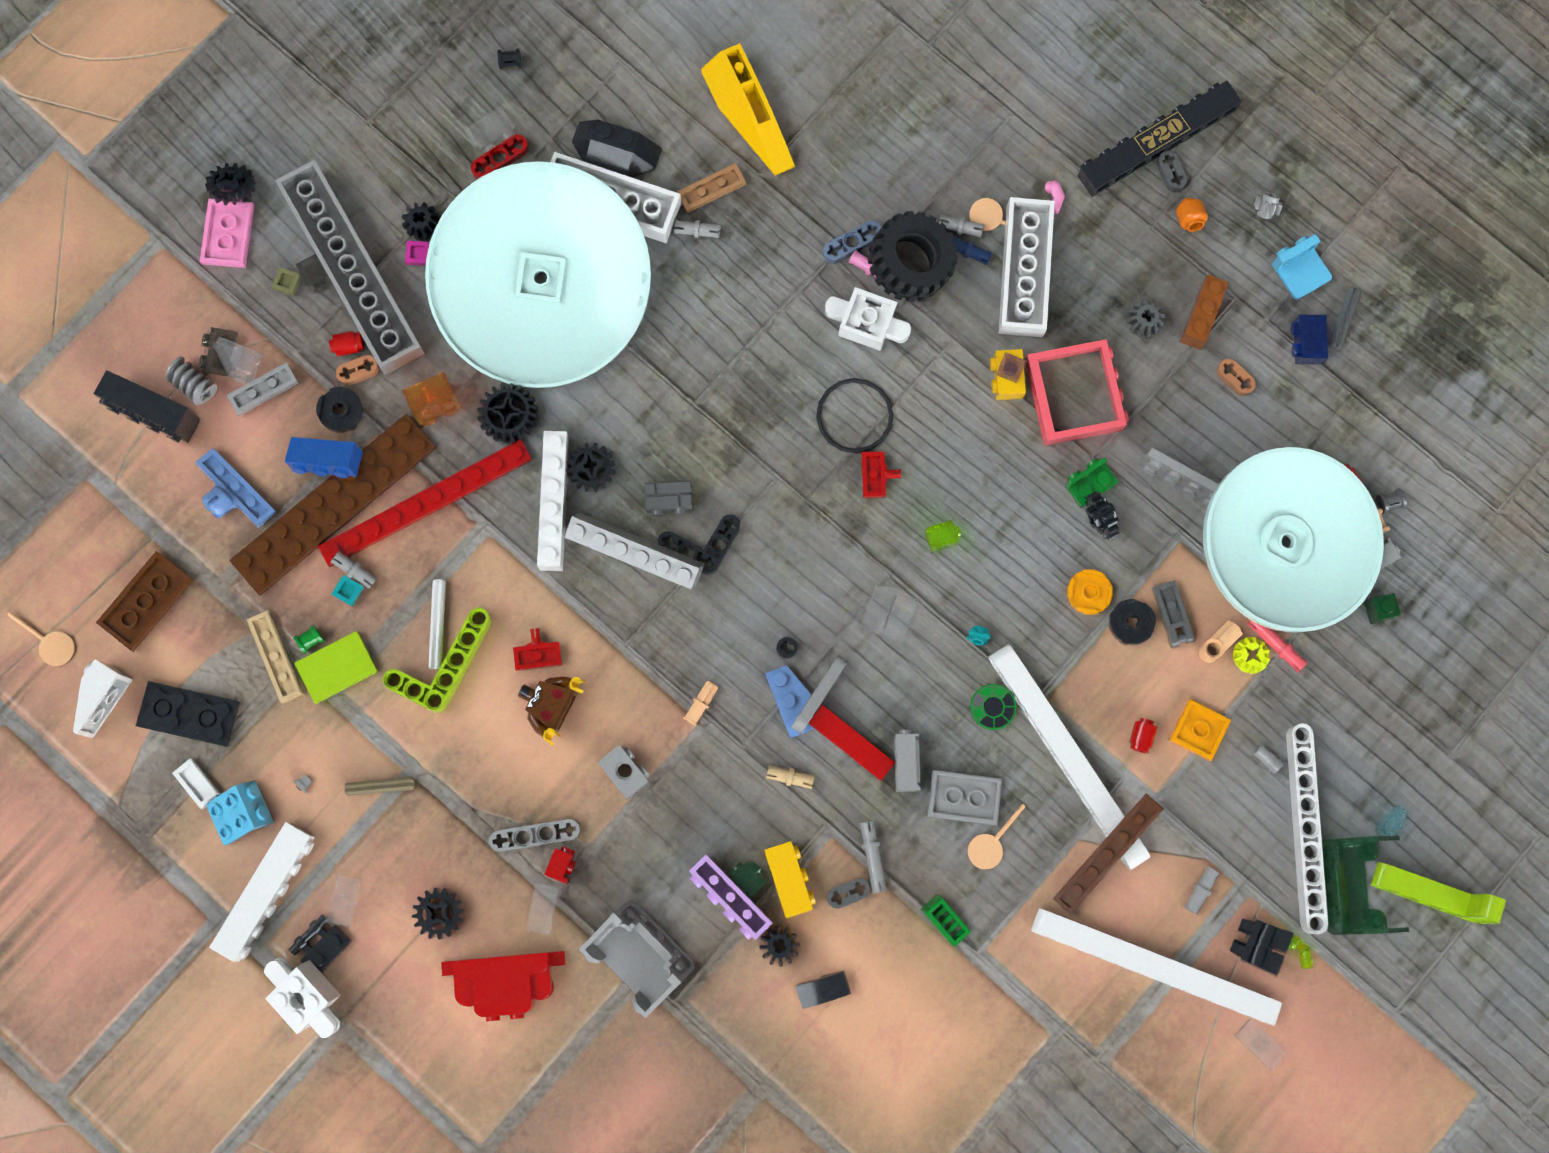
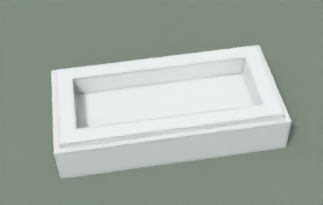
M193 758L187 760L172 773L200 809H204L211 800L221 795Z

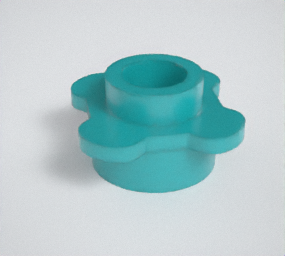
M972 626L968 632L969 635L966 637L967 640L975 645H987L991 635L989 630L983 626Z

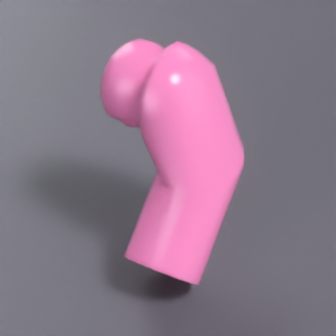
M1048 181L1045 184V190L1047 193H1051L1052 201H1055L1054 214H1058L1065 194L1058 181Z

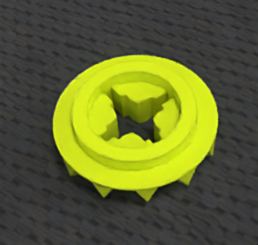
M1246 637L1235 645L1233 660L1241 671L1249 674L1258 673L1265 669L1270 661V650L1265 645V642L1257 639V637ZM1258 649L1255 655L1257 660L1251 659L1246 662L1249 656L1247 650L1253 651Z

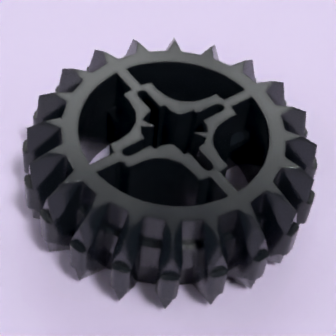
M501 383V390L498 391L493 386V394L485 392L487 400L480 399L479 401L484 407L477 408L478 413L482 414L477 417L479 422H483L480 425L481 429L486 430L485 434L487 437L493 435L495 442L501 437L503 444L507 443L508 438H510L512 443H515V437L517 436L523 441L524 437L522 434L525 432L527 435H530L531 431L528 427L535 428L536 423L532 420L539 418L538 414L534 413L538 411V406L533 405L536 402L535 398L529 397L530 392L528 390L523 392V388L520 385L514 390L513 383L509 384L508 389ZM505 399L502 405L494 406L498 401ZM513 399L521 401L526 407V412L515 408ZM510 407L512 413L508 414V417L506 419L504 414L508 412ZM490 415L502 420V429L491 423ZM522 421L518 426L511 429L514 422Z

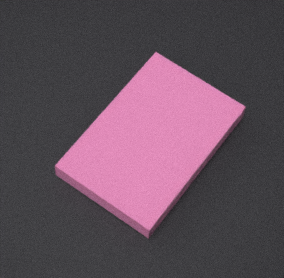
M208 199L199 261L202 265L246 268L255 206L253 202L242 203L241 201H236V205L229 202L225 206L223 201L217 204L215 199Z

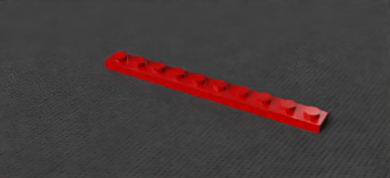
M518 440L324 542L318 548L327 565L332 567L334 564L330 562L338 551H341V553L349 558L531 462L532 459L522 440Z

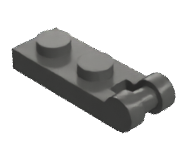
M1176 581L1153 586L1152 591L1170 647L1176 648L1179 647V644L1185 642L1186 644L1193 643L1195 641ZM1181 627L1183 634L1177 635L1175 629Z

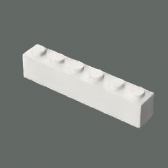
M544 431L537 566L540 571H563L568 475L566 471L568 465L566 462L568 461L569 436L566 431Z
M285 822L209 948L233 962H240L241 959L244 960L251 950L249 945L252 940L260 936L264 929V926H262L266 917H271L277 907L275 902L278 897H282L289 888L287 883L291 876H295L302 866L300 861L304 854L308 855L312 850L314 836L292 823Z

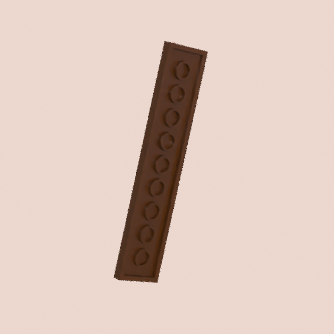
M407 414L403 415L362 450L363 454L357 477L339 478L331 475L229 561L255 592L261 596L315 551L319 545L327 541L431 454L436 447Z

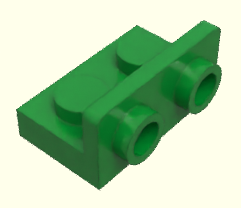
M1105 457L1100 461L1098 458L1092 460L1086 465L1088 469L1082 473L1078 470L1068 477L1069 482L1065 488L1080 508L1086 505L1085 497L1095 491L1103 494L1119 482L1106 465L1107 459Z

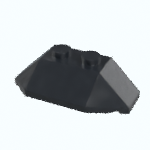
M598 119L580 121L572 139V144L582 161L631 178L647 171L655 170L662 152L661 147L641 133Z

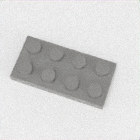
M1154 448L1147 452L1139 464L1146 474L1162 478L1166 485L1182 489L1186 496L1202 500L1203 504L1207 507L1214 491L1219 485Z

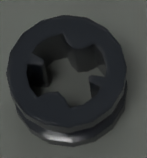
M784 637L779 640L776 650L781 657L791 658L795 655L798 646L791 637ZM783 642H788L790 646H793L790 654H785V650H781L780 646H784Z

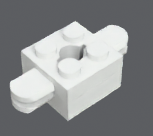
M855 287L850 301L836 296H832L826 301L825 315L828 318L842 322L838 335L840 337L881 351L885 338L898 343H904L908 340L911 332L908 322L893 317L897 302Z
M282 957L266 965L264 974L276 988L265 999L296 1034L310 1026L321 1038H327L338 1031L340 1021L330 1011L329 1007L341 995L310 960L297 966L295 969Z

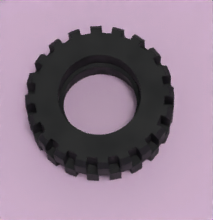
M906 211L903 215L901 213L896 214L892 219H888L869 246L868 263L872 264L869 269L871 275H875L877 277L875 280L877 285H882L885 288L884 292L888 295L893 293L895 299L902 300L904 297L907 302H914L916 299L918 301L926 300L928 297L934 296L950 280L949 278L955 272L958 256L954 254L958 250L956 243H952L954 237L951 232L947 233L945 230L946 226L943 223L939 224L936 222L937 218L932 215L927 217L925 216L926 213L920 211L916 215L913 211ZM908 241L920 246L928 257L929 271L915 272L906 268L897 256L896 243Z

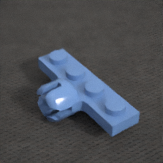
M214 448L195 462L196 466L215 484L214 488L202 497L205 508L208 511H212L214 517L222 518L231 509L238 508L259 528L276 514L275 510Z

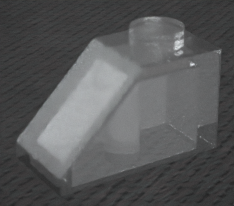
M218 337L213 346L227 375L232 376L234 381L242 384L254 380L263 354Z

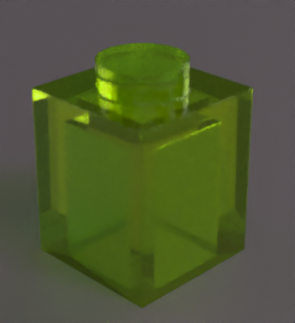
M953 520L926 527L924 531L931 553L957 546L961 538L958 525L954 526Z

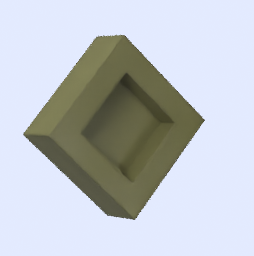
M279 267L271 288L294 297L302 276L299 273Z

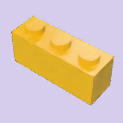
M790 841L765 849L764 852L785 918L813 910L812 905L816 904L812 890L807 891L805 882L809 880L805 868H800L797 859L801 858L798 846H793Z

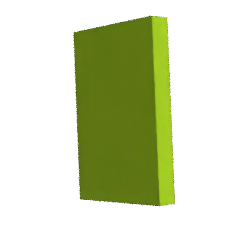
M358 631L294 663L314 704H318L378 673Z

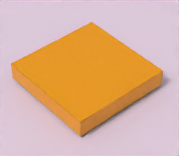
M1188 699L1169 741L1208 761H1212L1231 719L1192 699Z

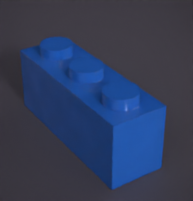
M291 437L284 462L297 474L308 472L318 476L330 474L339 478L357 477L363 452L355 442Z

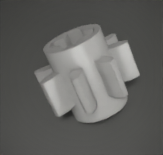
M1264 192L1263 197L1257 196L1254 203V209L1258 210L1257 215L1265 219H1273L1274 214L1280 215L1283 207L1282 202L1279 201L1280 196L1270 192Z

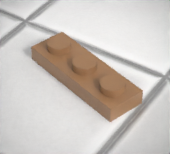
M734 163L677 191V193L681 195V203L686 213H689L745 186L746 181L737 164Z

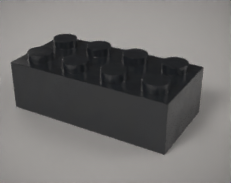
M108 370L105 371L93 393L100 399L98 403L105 406L107 410L117 415L121 413L128 420L136 424L142 423L149 430L158 434L161 432L167 435V438L177 443L180 440L188 443L201 420L189 408Z

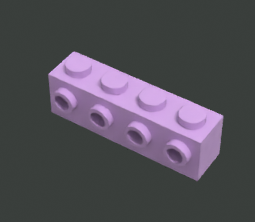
M707 855L689 870L692 874L689 879L698 888L702 885L709 892L706 896L715 906L720 903L725 908L722 913L732 923L736 920L742 926L739 930L748 940L751 937L756 940L772 924Z

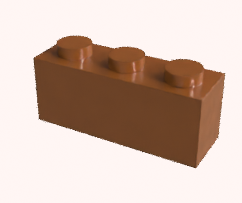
M1209 274L1205 277L1182 333L1180 343L1201 350L1207 342L1229 282Z

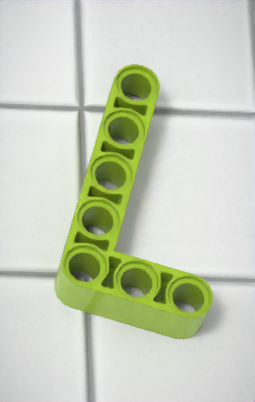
M480 607L470 611L430 686L399 670L390 669L383 676L385 687L432 712L441 713L445 711L491 626L492 618L490 614ZM484 614L486 616L485 622L481 625L475 624L476 616ZM470 634L474 635V642L471 645H465L464 638ZM457 655H463V663L459 666H454L453 658ZM399 675L400 683L397 686H391V678ZM447 675H451L453 678L451 685L444 687L442 679ZM419 685L421 687L420 694L412 697L410 693L412 687ZM435 696H440L442 700L438 707L431 706V700Z
M1377 862L1370 884L1378 889L1478 924H1500L1506 900L1490 894H1469L1381 862Z

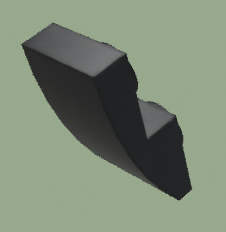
M844 970L823 975L819 979L799 983L795 986L802 1009L851 994Z

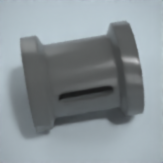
M1400 488L1396 489L1393 493L1386 495L1378 494L1376 497L1378 509L1383 510L1382 514L1388 513L1391 509L1398 507L1403 509L1407 506L1406 496Z

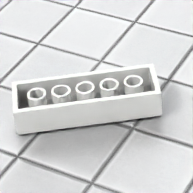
M554 152L551 162L582 170L608 185L629 207L644 236L667 243L681 206V195L679 193Z
M1014 197L1009 199L1006 209L998 334L1043 337L1047 330L1055 201Z

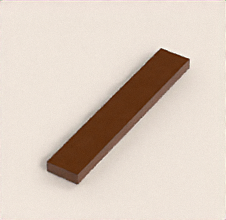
M1145 793L1054 896L1053 900L1071 915L1160 815L1164 808L1150 795Z

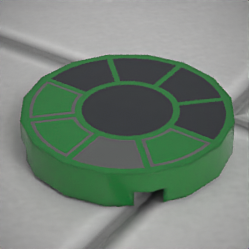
M985 685L978 689L971 698V716L976 724L984 729H1003L1011 723L1016 714L1015 698L1002 685Z

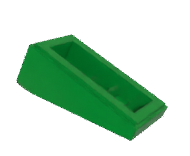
M935 895L920 909L953 947H956L971 932L948 903L939 895ZM941 905V907L932 915V912ZM947 912L948 914L940 922H938L937 919L942 914ZM953 919L954 922L945 930L944 926ZM960 926L961 929L951 937L949 934Z

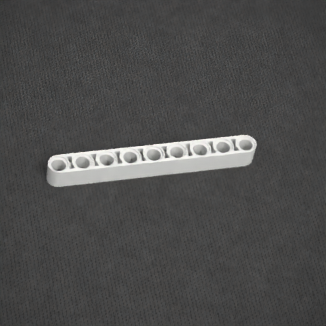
M1302 723L1289 728L1286 734L1300 925L1307 934H1322L1328 928L1314 735L1311 727ZM1297 729L1301 730L1304 734L1302 741L1296 738L1295 733ZM1299 752L1305 755L1306 761L1304 764L1299 763L1297 759ZM1301 775L1304 776L1308 782L1305 788L1302 787L1299 783V778ZM1302 799H1306L1309 802V809L1307 811L1301 807ZM1305 822L1311 826V832L1308 835L1303 831V824ZM1306 846L1311 847L1313 851L1311 858L1306 857L1304 853ZM1309 869L1312 870L1315 875V878L1312 882L1308 881L1306 877V873ZM1311 893L1314 894L1317 899L1316 904L1314 906L1310 905L1308 902V896ZM1313 917L1318 920V927L1315 930L1310 927V920Z

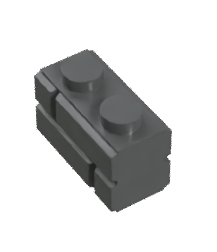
M690 480L645 483L646 512L651 513L653 517L665 516V512H674V515L678 516L687 515L688 511H692Z

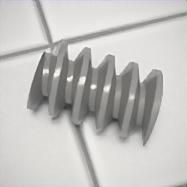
M180 356L170 364L165 378L175 388L179 389L182 394H185L188 399L192 400L195 405H202L215 395L217 385H211V380L208 378L204 380L205 375L203 373L198 374V369L195 367L191 368L192 364L190 362L185 363V358Z

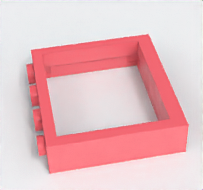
M1107 339L1027 354L1025 366L1044 446L1123 431L1127 426L1129 417L1127 410H1123V392L1121 388L1118 389L1116 381L1118 380V371L1116 367H1113L1111 360L1113 359V350L1111 346H1108ZM1099 351L1116 421L1055 432L1039 362Z

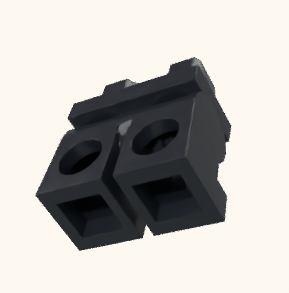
M1242 919L1238 931L1249 935L1247 944L1234 939L1230 952L1240 957L1242 962L1277 978L1285 956L1272 950L1286 955L1294 933L1257 919L1255 922Z

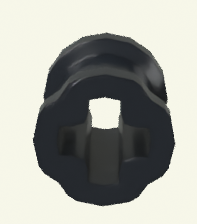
M516 48L515 51L502 52L501 49L497 50L500 70H503L504 67L517 66L518 69L522 68L520 48Z

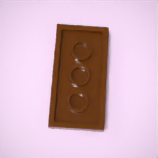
M156 551L96 621V624L130 651L134 652L193 582V579Z

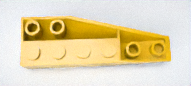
M739 43L720 51L701 69V73L718 109L774 176L795 168L775 116L741 44Z

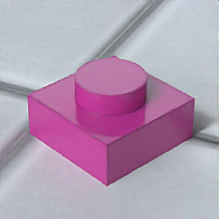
M407 241L406 265L426 266L430 243Z

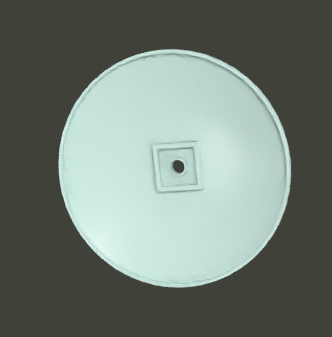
M524 162L509 165L482 176L464 189L448 206L440 218L429 244L425 271L426 291L429 305L439 330L449 345L468 364L481 373L507 384L513 383L516 386L520 385L529 388L556 387L579 381L594 374L618 356L629 343L643 318L648 303L651 284L650 257L643 232L635 216L620 196L608 185L596 177L568 165L553 162ZM539 272H544L547 275V280L543 284H538L535 281V276Z

